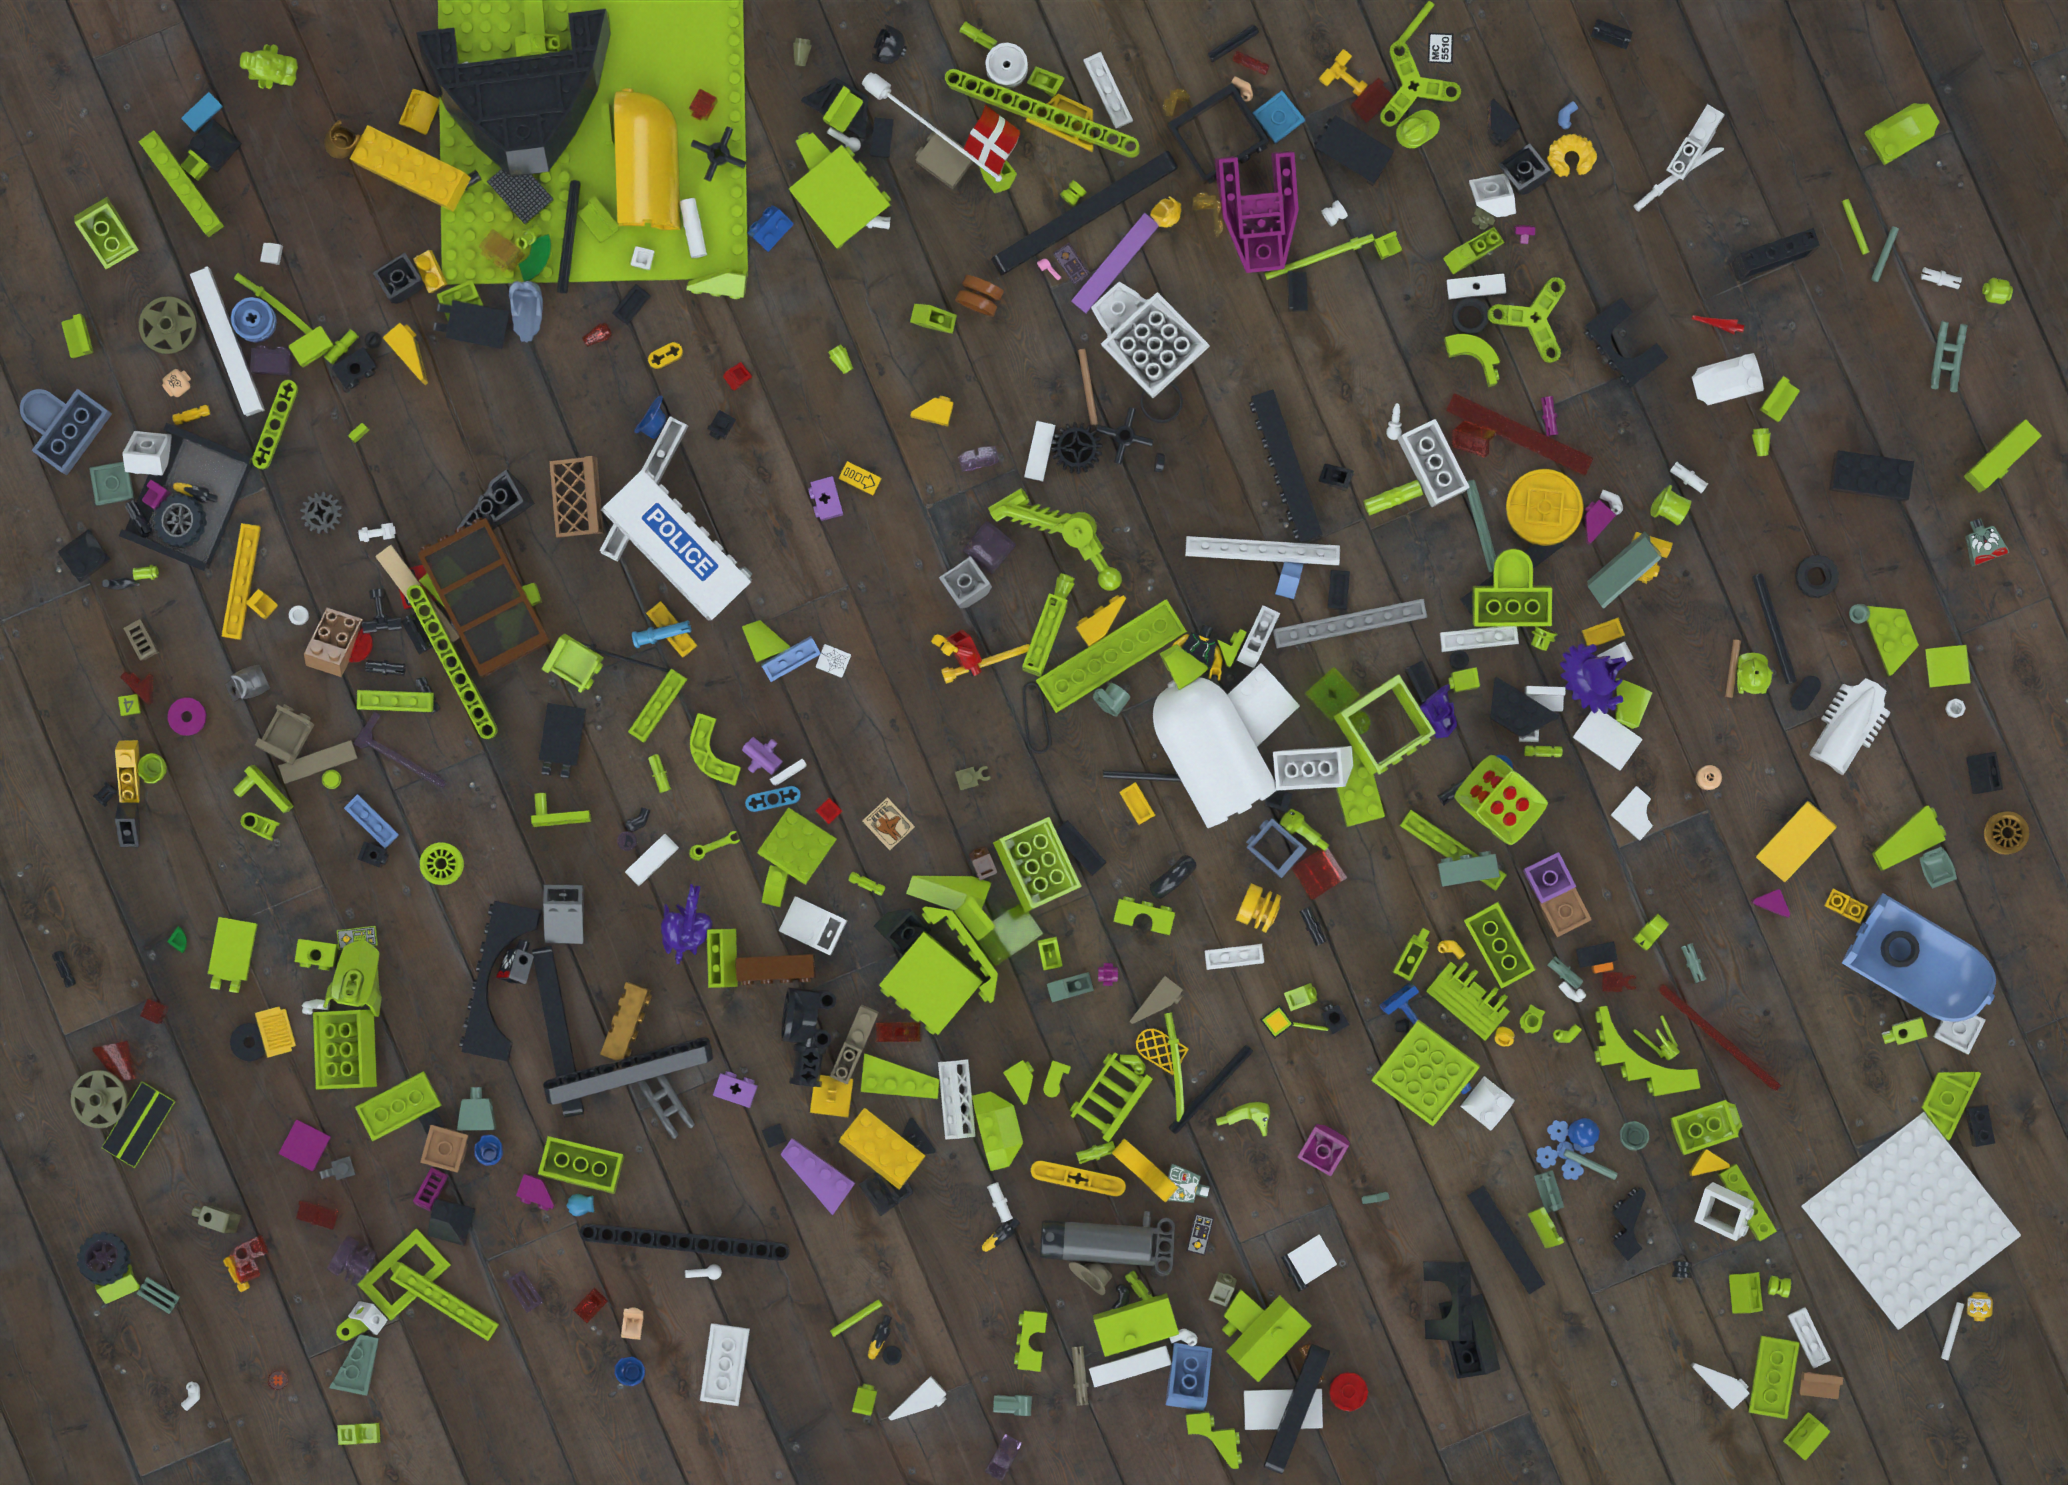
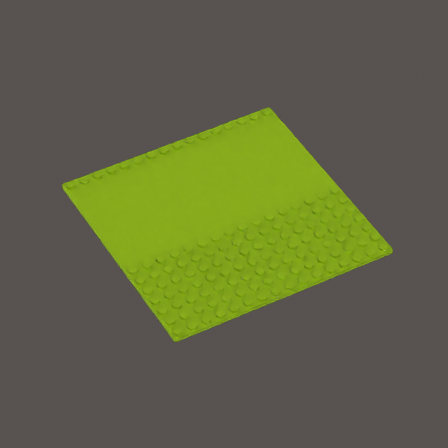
M438 0V29L455 28L459 64L467 61L472 63L517 57L515 38L526 34L523 0ZM543 0L546 34L559 35L561 51L572 50L568 13L606 9L609 15L611 35L598 92L576 135L549 172L532 174L554 201L526 225L487 183L502 168L477 148L448 113L439 96L440 161L465 172L467 175L476 169L482 178L481 181L470 186L468 191L463 193L454 212L441 206L442 274L447 285H460L469 280H472L474 284H512L515 281L524 282L518 264L529 256L531 245H528L525 249H519L516 246V239L521 236L524 230L529 229L532 225H538L541 228L542 232L538 237L550 235L551 255L544 270L531 282L558 283L571 180L580 181L581 186L569 282L693 280L726 268L748 270L746 165L744 169L729 162L722 166H717L713 178L709 182L704 180L711 163L707 153L691 147L693 140L708 146L720 142L726 126L733 129L727 143L730 155L746 161L743 0ZM629 88L633 89V92L651 95L662 101L672 112L677 124L680 201L695 198L707 252L706 256L691 258L681 207V230H660L652 228L651 223H645V226H619V230L602 243L597 240L578 216V212L587 206L589 200L595 196L618 224L615 144L606 145L604 142L601 104L609 103L610 106H614L616 91ZM717 149L715 150L714 158L723 157L725 153ZM635 246L655 251L650 270L631 266Z

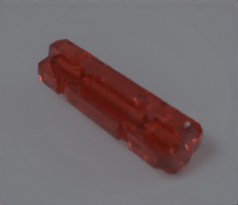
M1236 51L1233 56L1234 62L1242 63L1243 66L1254 71L1258 70L1263 75H1266L1269 70L1268 64L1260 63L1259 60L1248 55L1244 56L1239 51Z

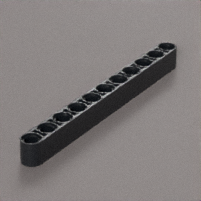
M1169 151L1162 153L992 257L991 261L1001 276L1010 272L1174 172L1178 165Z
M593 1223L583 1225L579 1231L581 1239L587 1242L783 1261L790 1255L789 1246L783 1242ZM586 1227H591L594 1231L591 1238L584 1235ZM605 1229H610L613 1232V1237L610 1240L605 1239L603 1236ZM624 1231L631 1232V1241L623 1240L622 1234ZM643 1233L651 1235L650 1243L646 1244L642 1241ZM662 1235L670 1237L671 1242L669 1245L661 1243ZM682 1237L689 1238L690 1245L688 1247L681 1246L680 1239ZM701 1239L709 1241L707 1249H702L699 1246ZM724 1240L728 1243L727 1251L719 1249L718 1244L720 1241ZM739 1243L747 1244L748 1250L746 1253L738 1251L737 1246ZM763 1244L767 1247L765 1255L758 1254V1245ZM782 1246L786 1249L784 1257H779L776 1254L777 1247Z

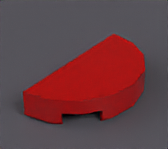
M362 627L357 635L349 658L351 663L366 659L373 647L371 635H363Z

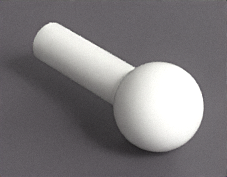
M831 126L828 129L827 133L844 143L853 152H857L860 149L861 143L858 138H849Z
M716 1264L710 1265L707 1269L685 1270V1278L708 1276L710 1279L716 1280L722 1274L720 1266Z

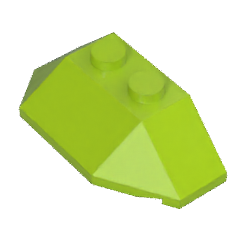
M991 1091L972 1096L990 1171L1009 1167L1023 1144L1014 1105Z

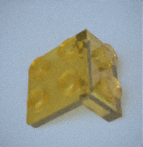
M1208 193L1196 194V197H1193L1192 209L1212 208L1214 236L1219 238L1223 230L1222 219H1218V214L1221 211L1220 200H1216V195L1208 196Z

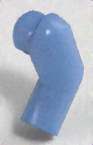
M1574 101L1559 111L1558 124L1562 129L1566 130L1571 126L1570 114L1578 109Z

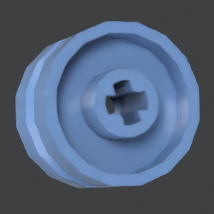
M254 297L245 298L235 305L231 314L232 327L237 334L247 341L254 343L263 342L270 338L276 329V314L261 299ZM253 318H257L255 323H252Z

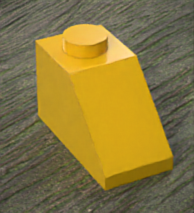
M939 396V399L933 398L913 410L910 416L911 418L948 427L954 403L950 402L951 399L948 397Z

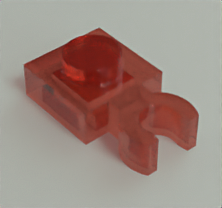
M1602 972V991L1622 992V986L1629 990H1634L1636 986H1630L1628 981L1629 979H1636V976L1629 975L1622 978L1623 972Z

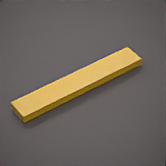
M241 523L222 637L242 639L247 611L246 602L250 594L261 526Z

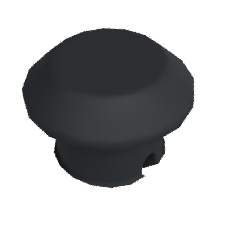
M369 332L365 336V344L369 348L375 349L381 345L382 338L379 333Z
M1404 1018L1403 1021H1396L1395 1031L1397 1033L1404 1032L1406 1035L1409 1031V1020Z

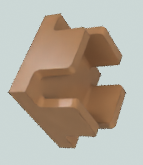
M1576 888L1542 904L1539 903L1543 910L1542 913L1556 937L1592 920Z
M430 1125L420 1163L458 1173L460 1165L464 1161L469 1135L449 1128Z

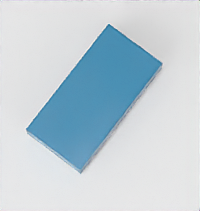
M208 92L181 119L196 133L223 106Z

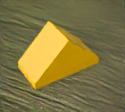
M1703 1149L1689 1173L1691 1176L1730 1168V1164L1709 1150Z

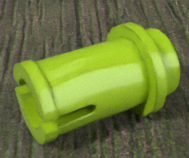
M150 565V567L133 568L134 580L148 578L154 580L159 575L157 566Z

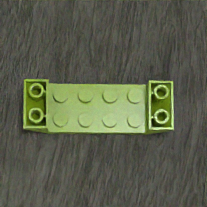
M926 906L922 908L924 911L922 916L928 924L932 922L935 925L946 916L948 917L946 922L952 930L956 928L960 934L957 938L962 945L965 946L967 944L971 949L968 952L975 962L979 960L982 964L980 970L986 977L990 975L991 979L979 987L981 990L979 995L984 1002L989 1001L992 1003L995 998L998 973L958 917L951 910Z

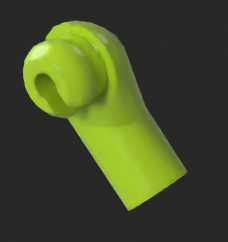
M1574 1024L1568 1031L1555 1030L1553 1037L1559 1043H1570L1582 1029Z
M1120 1054L1121 1064H1130L1137 1075L1144 1073L1145 1064L1139 1056Z

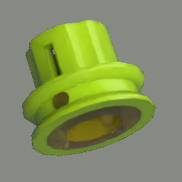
M1534 626L1535 630L1532 633L1535 635L1531 645L1547 651L1550 642H1555L1554 637L1558 634L1546 627Z

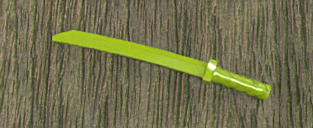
M236 274L234 277L236 281L253 291L257 297H261L276 308L305 334L312 331L293 312L267 293L262 286H256V284L241 274Z
M1171 1012L1164 1014L1169 1035L1168 1045L1171 1048L1176 1117L1179 1122L1184 1113L1183 1084L1178 1049L1179 1039L1176 1037Z

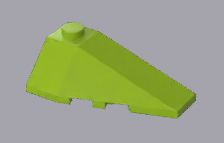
M912 876L906 894L954 911L972 896L980 908L983 909L991 882L980 880L974 876Z

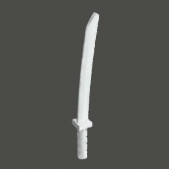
M1712 148L1702 154L1690 171L1722 152L1724 148ZM1672 174L1659 185L1656 184L1651 192L1634 205V208L1640 211L1656 196H1660L1665 189L1680 178Z

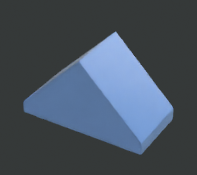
M1284 562L1276 595L1294 599L1304 563Z

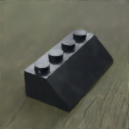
M1482 1294L1471 1295L1472 1340H1448L1457 1379L1486 1375L1500 1370ZM1452 1300L1438 1303L1442 1319L1449 1315L1452 1308Z

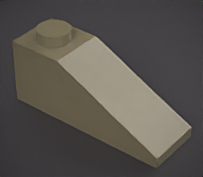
M1164 976L1129 1022L1134 1024L1171 1006L1173 1003L1178 1004L1184 996L1181 994L1183 989Z

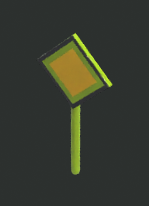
M1280 1005L1260 1019L1274 1039L1292 1026L1324 1031L1329 1030L1328 1027L1292 1022Z

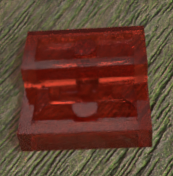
M1328 848L1325 851L1323 849L1318 850L1291 868L1311 900L1347 878Z

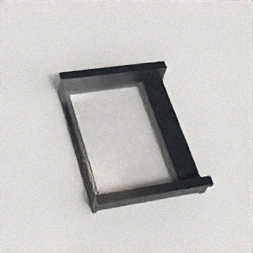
M166 423L163 430L166 431V434H171L172 437L168 465L163 475L148 474L136 503L141 513L145 514V520L153 532L146 537H141L136 525L132 524V518L130 517L126 529H121L119 536L205 571V568L209 569L251 470L253 465L251 462L252 457ZM150 480L170 491L169 496H187L173 489V484L176 482L205 487L211 494L218 495L216 503L208 500L205 503L198 502L203 506V511L206 512L207 517H205L207 525L204 526V534H201L200 539L197 542H193V545H186L185 547L170 545L157 535L158 531L154 528V525H156L154 516H156L157 512L142 501L149 490L147 484ZM185 507L183 516L189 512V510ZM179 508L174 510L177 515H179ZM176 524L170 525L171 530H173ZM187 525L185 527L186 531L188 530L190 525ZM180 527L176 532V535L182 534Z

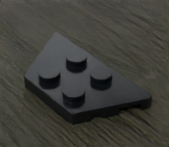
M835 77L824 86L819 87L813 93L801 99L802 103L825 116L843 86H845L853 95L863 100L862 106L848 125L847 130L865 139L869 100L867 95Z
M1497 676L1494 678L1490 719L1524 739L1531 735L1532 732L1538 731L1544 725L1558 719V714Z

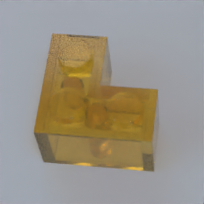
M494 229L490 231L479 245V248L482 250L480 254L487 260L492 258L495 266L503 272L507 270L511 273L524 257V253L520 248L507 238L501 236Z

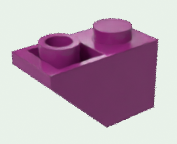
M526 1173L523 1175L516 1194L517 1197H520L519 1201L526 1204H531V1202L537 1203L538 1208L549 1211V1208L554 1209L556 1204L545 1181Z

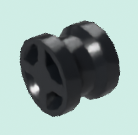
M1673 1261L1674 1271L1672 1272V1277L1691 1278L1690 1267H1692V1262Z

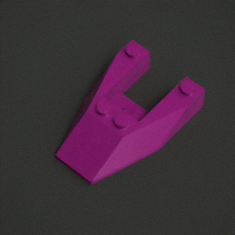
M1292 151L1271 153L1274 192L1251 195L1240 194L1238 157L1215 158L1222 217L1246 273L1285 268L1299 211L1295 153Z

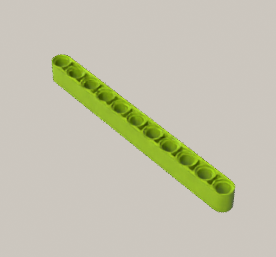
M951 69L945 74V81L952 90L1121 155L1133 158L1140 153V145L1134 137L957 69ZM958 76L959 80L956 83H950V78ZM972 82L977 84L974 90L967 89L968 84ZM988 89L994 90V94L991 97L985 96V92ZM1011 96L1012 100L1010 103L1005 104L1002 102L1003 98ZM1029 103L1030 106L1027 110H1021V104ZM1040 110H1047L1046 116H1038ZM1063 116L1065 121L1062 124L1055 123L1057 117ZM1076 123L1083 124L1082 129L1079 131L1073 130V126ZM1093 130L1101 132L1096 138L1090 136ZM1111 137H1117L1118 142L1116 144L1108 143ZM1130 143L1136 145L1133 151H1127L1126 147Z

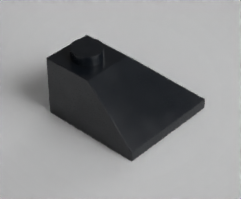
M910 908L887 912L874 925L880 934L903 956L924 931L929 933L932 930Z
M440 1198L435 1199L427 1236L465 1246L475 1208Z

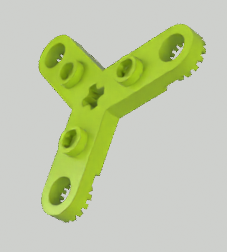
M1396 41L1391 45L1389 54L1402 86L1380 114V120L1385 126L1391 127L1397 124L1417 97L1454 102L1460 97L1461 89L1457 83L1420 77L1405 42ZM1402 46L1405 51L1404 55H1395L1394 48ZM1412 81L1414 84H1418L1417 91L1415 92L1413 89L1409 90L1408 88ZM1454 87L1457 92L1456 96H1447L1446 89ZM1388 111L1395 114V120L1392 122H1388L1384 118L1385 113Z
M1559 277L1549 279L1530 307L1496 304L1488 310V319L1494 324L1528 327L1542 359L1548 363L1555 362L1559 359L1561 352L1547 317L1564 293L1565 282ZM1557 282L1560 290L1553 292L1551 283ZM1495 309H1499L1502 312L1501 319H1496L1493 316ZM1534 313L1539 317V320L1535 323L1533 319H1530V316L1534 315ZM1548 348L1554 349V358L1547 356L1546 350Z

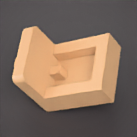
M638 1308L624 1309L621 1338L641 1339L644 1320L643 1311Z

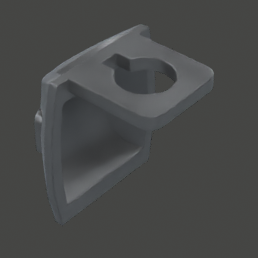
M260 665L250 666L236 672L226 684L233 701L239 698L255 697L270 689ZM232 686L236 688V695L232 690Z

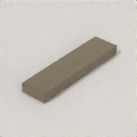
M350 740L296 759L293 765L288 763L279 765L284 784L356 760L358 757L353 742Z

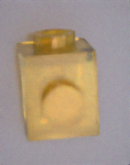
M1182 89L1171 90L1169 99L1165 98L1163 110H1166L1165 116L1173 117L1177 99L1189 101L1190 95L1186 94L1187 91Z

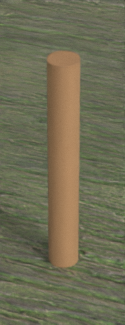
M1733 640L1725 694V697L1733 698L1740 640Z

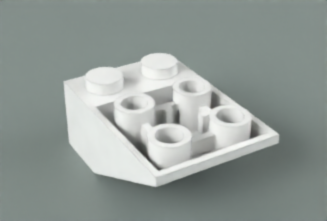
M795 896L779 931L828 955H832L847 920Z

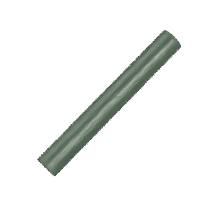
M1891 227L1871 278L1874 282H1878L1899 231L1897 227Z
M1565 1149L1563 1156L1613 1180L1617 1177L1618 1173L1569 1149Z

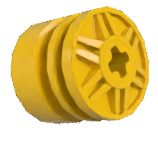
M1251 883L1236 920L1248 925L1251 919L1254 918L1256 919L1254 925L1256 929L1260 922H1264L1261 931L1266 933L1274 923L1279 911L1281 895L1277 894L1274 901H1270L1271 891L1263 898L1261 897L1263 888Z

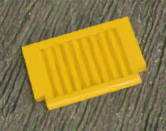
M275 1007L255 1013L267 1058L292 1051L291 1047L296 1046L286 1009L280 1010V1007Z

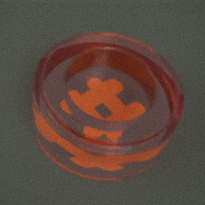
M280 1370L272 1372L268 1377V1385L273 1390H281L288 1383L286 1373Z

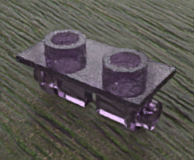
M989 445L979 448V455L977 456L974 450L961 453L958 458L962 472L974 471L976 468L992 466L998 463L999 459L995 446L991 447Z

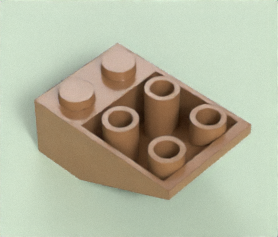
M326 608L304 653L306 666L342 677L349 663V658L363 620Z

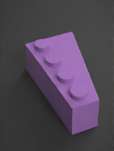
M794 1138L790 1140L781 1153V1156L833 1215L856 1182Z

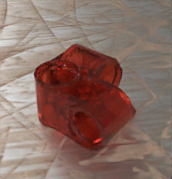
M263 1235L236 1246L230 1252V1259L241 1284L260 1277V1272L254 1259L270 1253ZM238 1249L244 1252L243 1259H239L236 1256Z

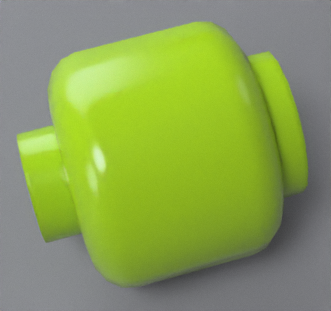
M1991 278L1988 283L1984 284L1982 293L1985 294L1988 302L2005 304L2012 297L2013 287L2010 286L2007 280Z

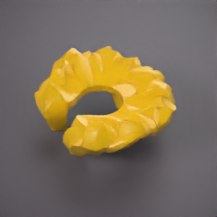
M1568 134L1563 135L1557 141L1554 140L1553 144L1550 145L1549 156L1547 157L1550 166L1554 169V173L1558 174L1559 177H1567L1570 174V168L1564 160L1567 152L1574 151L1579 155V162L1576 168L1579 175H1584L1592 169L1593 164L1597 160V153L1592 147V142L1587 141V138H1582L1581 135Z

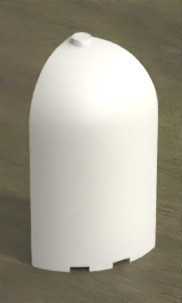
M1200 677L1180 690L1177 688L1174 680L1167 684L1168 688L1160 693L1154 704L1153 722L1155 731L1207 828L1227 821L1228 816L1236 812L1241 814L1252 807L1251 804L1258 799L1263 801L1277 791L1276 782L1232 701L1218 685Z

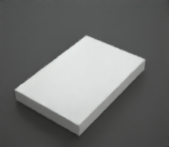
M1598 709L1597 713L1591 711L1573 736L1575 740L1619 771L1642 741V738L1608 714H1603L1600 709Z

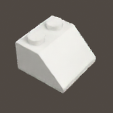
M134 431L123 451L125 472L163 475L169 461L171 434Z

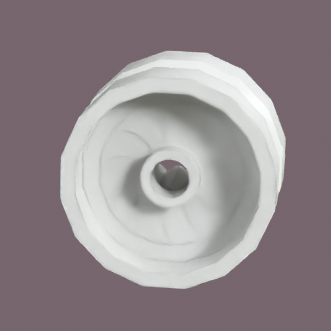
M1001 43L993 47L988 53L986 71L991 83L1011 89L1020 85L1026 78L1028 71L1027 56L1016 44ZM1007 63H1009L1010 67L1005 68L1003 64L1006 65Z

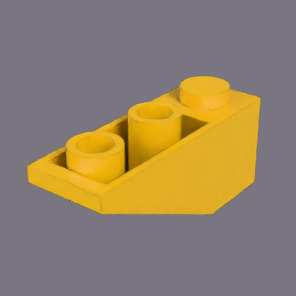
M1124 595L1113 597L1109 600L1110 605L1105 608L1100 606L1093 611L1095 615L1089 619L1086 616L1077 622L1079 626L1076 627V630L1088 647L1106 636L1126 600Z
M138 740L119 741L115 749L120 803H139L140 776L138 775V763L140 756Z

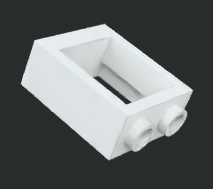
M1712 1182L1704 1190L1695 1222L1737 1241L1741 1236L1744 1237L1748 1231L1749 1226H1747V1222L1754 1213V1209H1752L1754 1201ZM1715 1198L1741 1210L1735 1228L1710 1216Z

